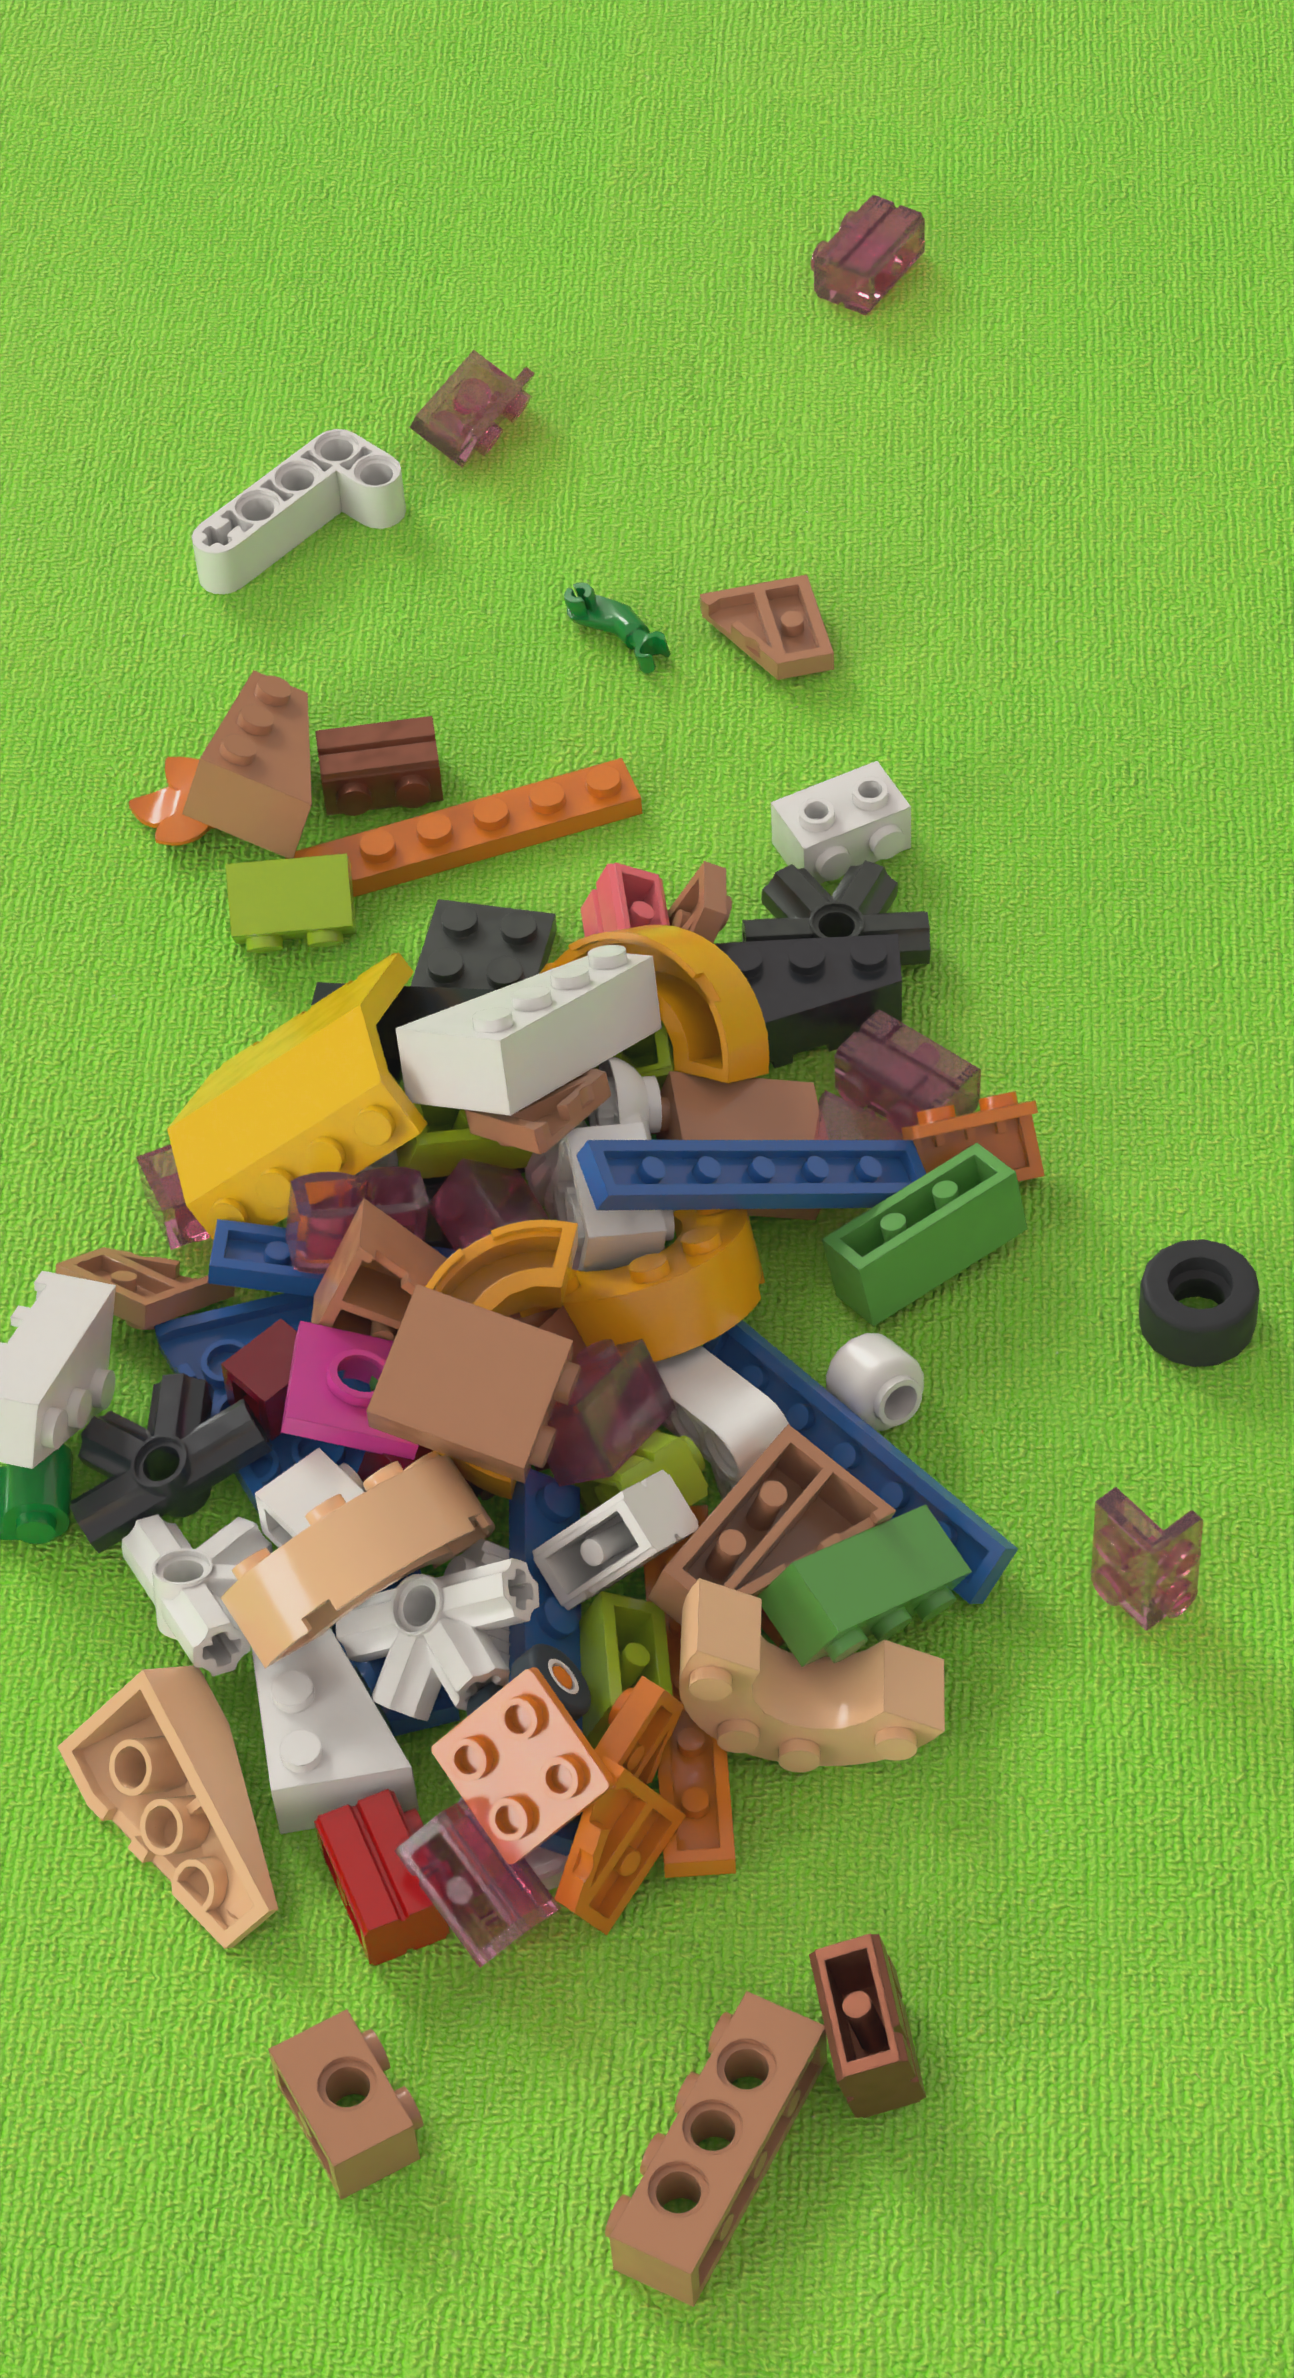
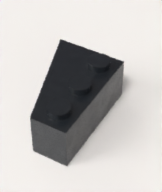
M898 934L713 943L738 966L755 993L766 1024L769 1062L772 1063L774 1069L792 1064L793 1055L824 1045L831 1052L902 1029V975Z

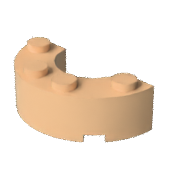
M432 1451L413 1462L405 1470H403L398 1461L383 1467L363 1482V1486L367 1491L347 1503L341 1494L327 1499L305 1516L310 1524L308 1528L274 1552L270 1553L268 1548L259 1550L232 1569L238 1581L223 1594L221 1600L265 1668L320 1637L350 1611L396 1581L430 1564L437 1568L466 1551L481 1538L486 1539L493 1533L495 1524L450 1456H440L437 1451Z
M701 1578L697 1580L688 1592L682 1608L680 1698L690 1718L703 1731L715 1738L721 1749L732 1753H747L763 1759L777 1761L783 1769L801 1773L812 1771L818 1766L857 1765L884 1759L893 1761L906 1760L917 1753V1748L945 1732L944 1659L882 1640L869 1649L853 1653L840 1662L833 1663L830 1657H823L801 1667L793 1653L767 1642L761 1635V1598Z

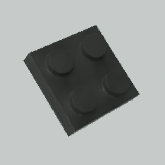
M438 899L411 986L498 990L538 975L549 959L557 931L556 915Z

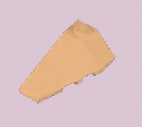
M192 1665L142 1670L58 1746V1749L87 1806L102 1821L112 1820L131 1840L128 1849L142 1863L152 1862L171 1881L172 1895L224 1949L233 1948L278 1910V1905L230 1725L200 1668Z

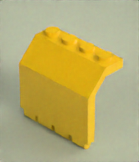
M399 952L392 953L360 974L355 981H349L312 1005L308 1011L301 1012L267 1034L261 1042L253 1043L224 1062L219 1069L208 1076L167 1128L186 1206L213 1241L217 1219L273 1226L415 1138L424 1130L427 1121L388 1071L376 1024L414 973Z

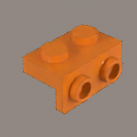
M1016 1091L978 1099L980 1111L956 1116L954 1104L916 1112L918 1125L901 1128L904 1140H913L926 1174L975 1143H978L1016 1172L1018 1182L1045 1176L1032 1114L1038 1113L1036 1100L1018 1103Z

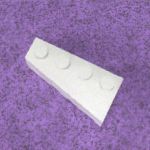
M621 945L596 947L588 952V956L397 1027L396 1035L405 1094L412 1103L513 1115L662 1028L653 956L626 953V948Z

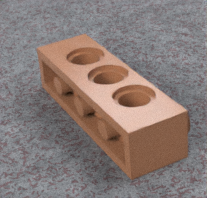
M746 1991L734 2014L724 2012L719 2018L708 2045V2052L711 2056L700 2074L691 2072L684 2080L674 2107V2111L678 2115L666 2135L658 2132L650 2141L640 2166V2174L643 2175L632 2197L623 2194L617 2200L605 2229V2236L610 2238L613 2270L693 2307L827 2062L826 2030L823 2024ZM742 2077H755L763 2081L761 2085L753 2089H740L732 2085L735 2080ZM710 2137H721L730 2142L725 2148L716 2151L705 2150L698 2146L701 2141ZM678 2198L689 2199L697 2204L693 2209L684 2213H672L663 2208L666 2203Z

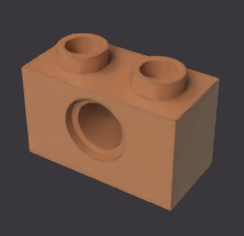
M348 2009L268 2049L276 2084L341 2200L420 2159L415 2130L423 2127L424 2124L418 2107L405 2086L395 2091L393 2090L384 2074V2071L390 2069V2063L379 2038L371 2028L361 2033ZM359 2094L366 2097L361 2103L352 2107L336 2105L341 2098L347 2095Z

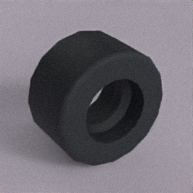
M1205 1239L1180 1241L1161 1249L1147 1263L1140 1284L1139 1320L1142 1335L1157 1353L1172 1362L1191 1367L1219 1365L1237 1357L1251 1342L1257 1324L1260 1290L1256 1271L1245 1256L1226 1244ZM1190 1297H1202L1210 1299L1219 1305L1208 1309H1195L1187 1307L1178 1301Z

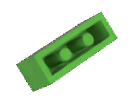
M975 1143L822 1239L836 1296L874 1327L1023 1233L1028 1227L1016 1172L980 1144Z
M925 1504L792 1562L757 1597L762 1599L763 1610L801 1667L829 1655L833 1663H837L863 1647L869 1640L868 1636L874 1635L878 1642L887 1640L909 1625L913 1620L912 1616L916 1614L922 1622H926L942 1613L956 1601V1597L951 1590L972 1571Z

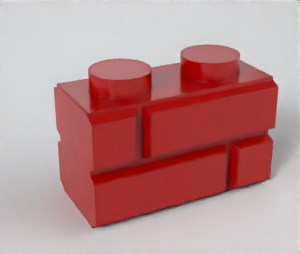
M386 1789L358 1800L355 1806L347 1804L317 1817L314 1823L320 1851L369 1964L377 1966L405 1955L410 1948L417 1950L446 1938L447 1934L450 1933L446 1909L456 1905L443 1867L438 1865L429 1869L421 1851L430 1848V1843L416 1808L403 1812L395 1792Z

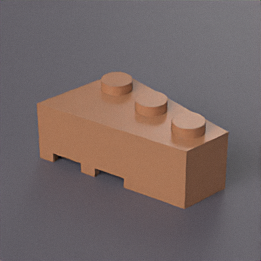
M253 670L199 759L182 814L288 859L294 858L312 806L308 693L290 686L282 678L266 676Z
M364 1198L314 1294L311 1323L394 1341L416 1284L425 1287L434 1273L448 1258ZM518 1312L509 1317L516 1320L521 1318V1315Z
M788 1424L665 1566L648 1599L681 1625L682 1608L685 1598L699 1578L757 1597L792 1562L891 1520L896 1510Z

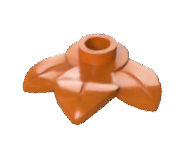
M167 757L165 760V774L168 787L129 801L131 812L142 824L157 828L155 841L158 844L171 846L188 844L200 839L210 829H216L182 814L199 759Z

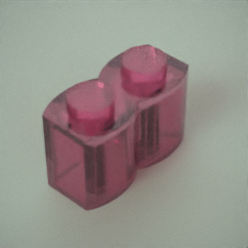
M391 1166L367 1170L357 1176L341 1172H316L292 1180L285 1237L293 1269L306 1273L325 1274L364 1198L425 1241L429 1201L421 1172L412 1168Z

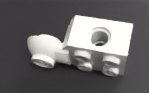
M611 1057L599 1064V1070L606 1072L611 1097L588 1116L590 1127L574 1128L559 1141L558 1161L554 1169L553 1204L556 1219L578 1223V1247L572 1269L585 1272L611 1270L627 1266L638 1257L660 1253L665 1249V1241L673 1240L674 1238L673 1210L597 1211L576 1157L587 1140H651L650 1133L660 1132L662 1105L656 1077H642L634 1067L616 1057Z

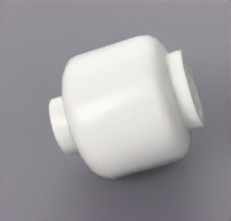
M865 1333L852 1338L836 1352L826 1374V1390L873 1429L884 1431L905 1423L916 1413L922 1401L924 1373L917 1360L895 1342L879 1333Z

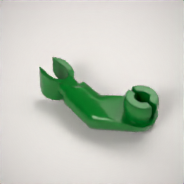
M584 582L573 584L574 590L568 587L565 591L564 601L567 606V615L570 619L582 626L616 634L629 649L634 650L639 668L643 673L649 674L656 669L653 655L660 654L665 657L671 655L664 633L658 631L650 633L649 628L630 606L595 595L594 589Z

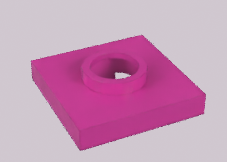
M300 1321L295 1338L281 1432L368 1452L386 1453L414 1460L418 1444L369 1427L366 1410L374 1391L360 1392L351 1389L338 1376V1371L344 1370L343 1379H357L368 1384L372 1376L379 1380L394 1341Z

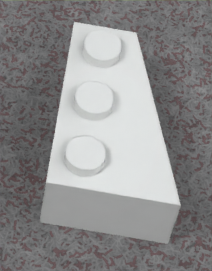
M41 1271L34 1282V1289L37 1291V1295L32 1307L18 1305L10 1317L11 1326L18 1328L8 1343L0 1342L1 1463L33 1469L53 1451L59 1449L77 1431L83 1429L93 1416L98 1415L110 1405L115 1390V1373L112 1370H108L116 1285Z
M331 1628L320 1637L267 1668L263 1666L252 1648L270 1788L280 1834L314 1829V1821H316L319 1815L347 1804L355 1806L358 1800L386 1789L395 1792L403 1812L413 1808L419 1811L412 1767Z

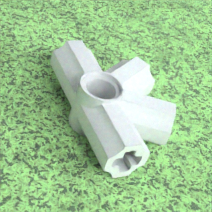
M159 1514L136 1520L132 1531L122 1538V1553L125 1561L155 1605L159 1631L167 1637L178 1640L194 1667L204 1668L212 1676L235 1670L239 1660L250 1652L251 1645L221 1600V1597L238 1581L232 1569L259 1550L268 1548L269 1552L272 1553L271 1542L262 1535L256 1523L239 1516L196 1549L191 1547L176 1523H167L161 1519Z
M514 1558L437 1578L425 1574H413L405 1578L395 1589L375 1594L337 1621L336 1639L344 1646L348 1659L353 1661L367 1662L386 1657L371 1696L373 1702L410 1717L428 1721L441 1685L445 1688L455 1707L466 1710L470 1697L488 1682L492 1681L501 1686L507 1685V1677L510 1674V1670L487 1631L530 1621L531 1613L535 1608L539 1607L538 1583L532 1578L527 1563Z

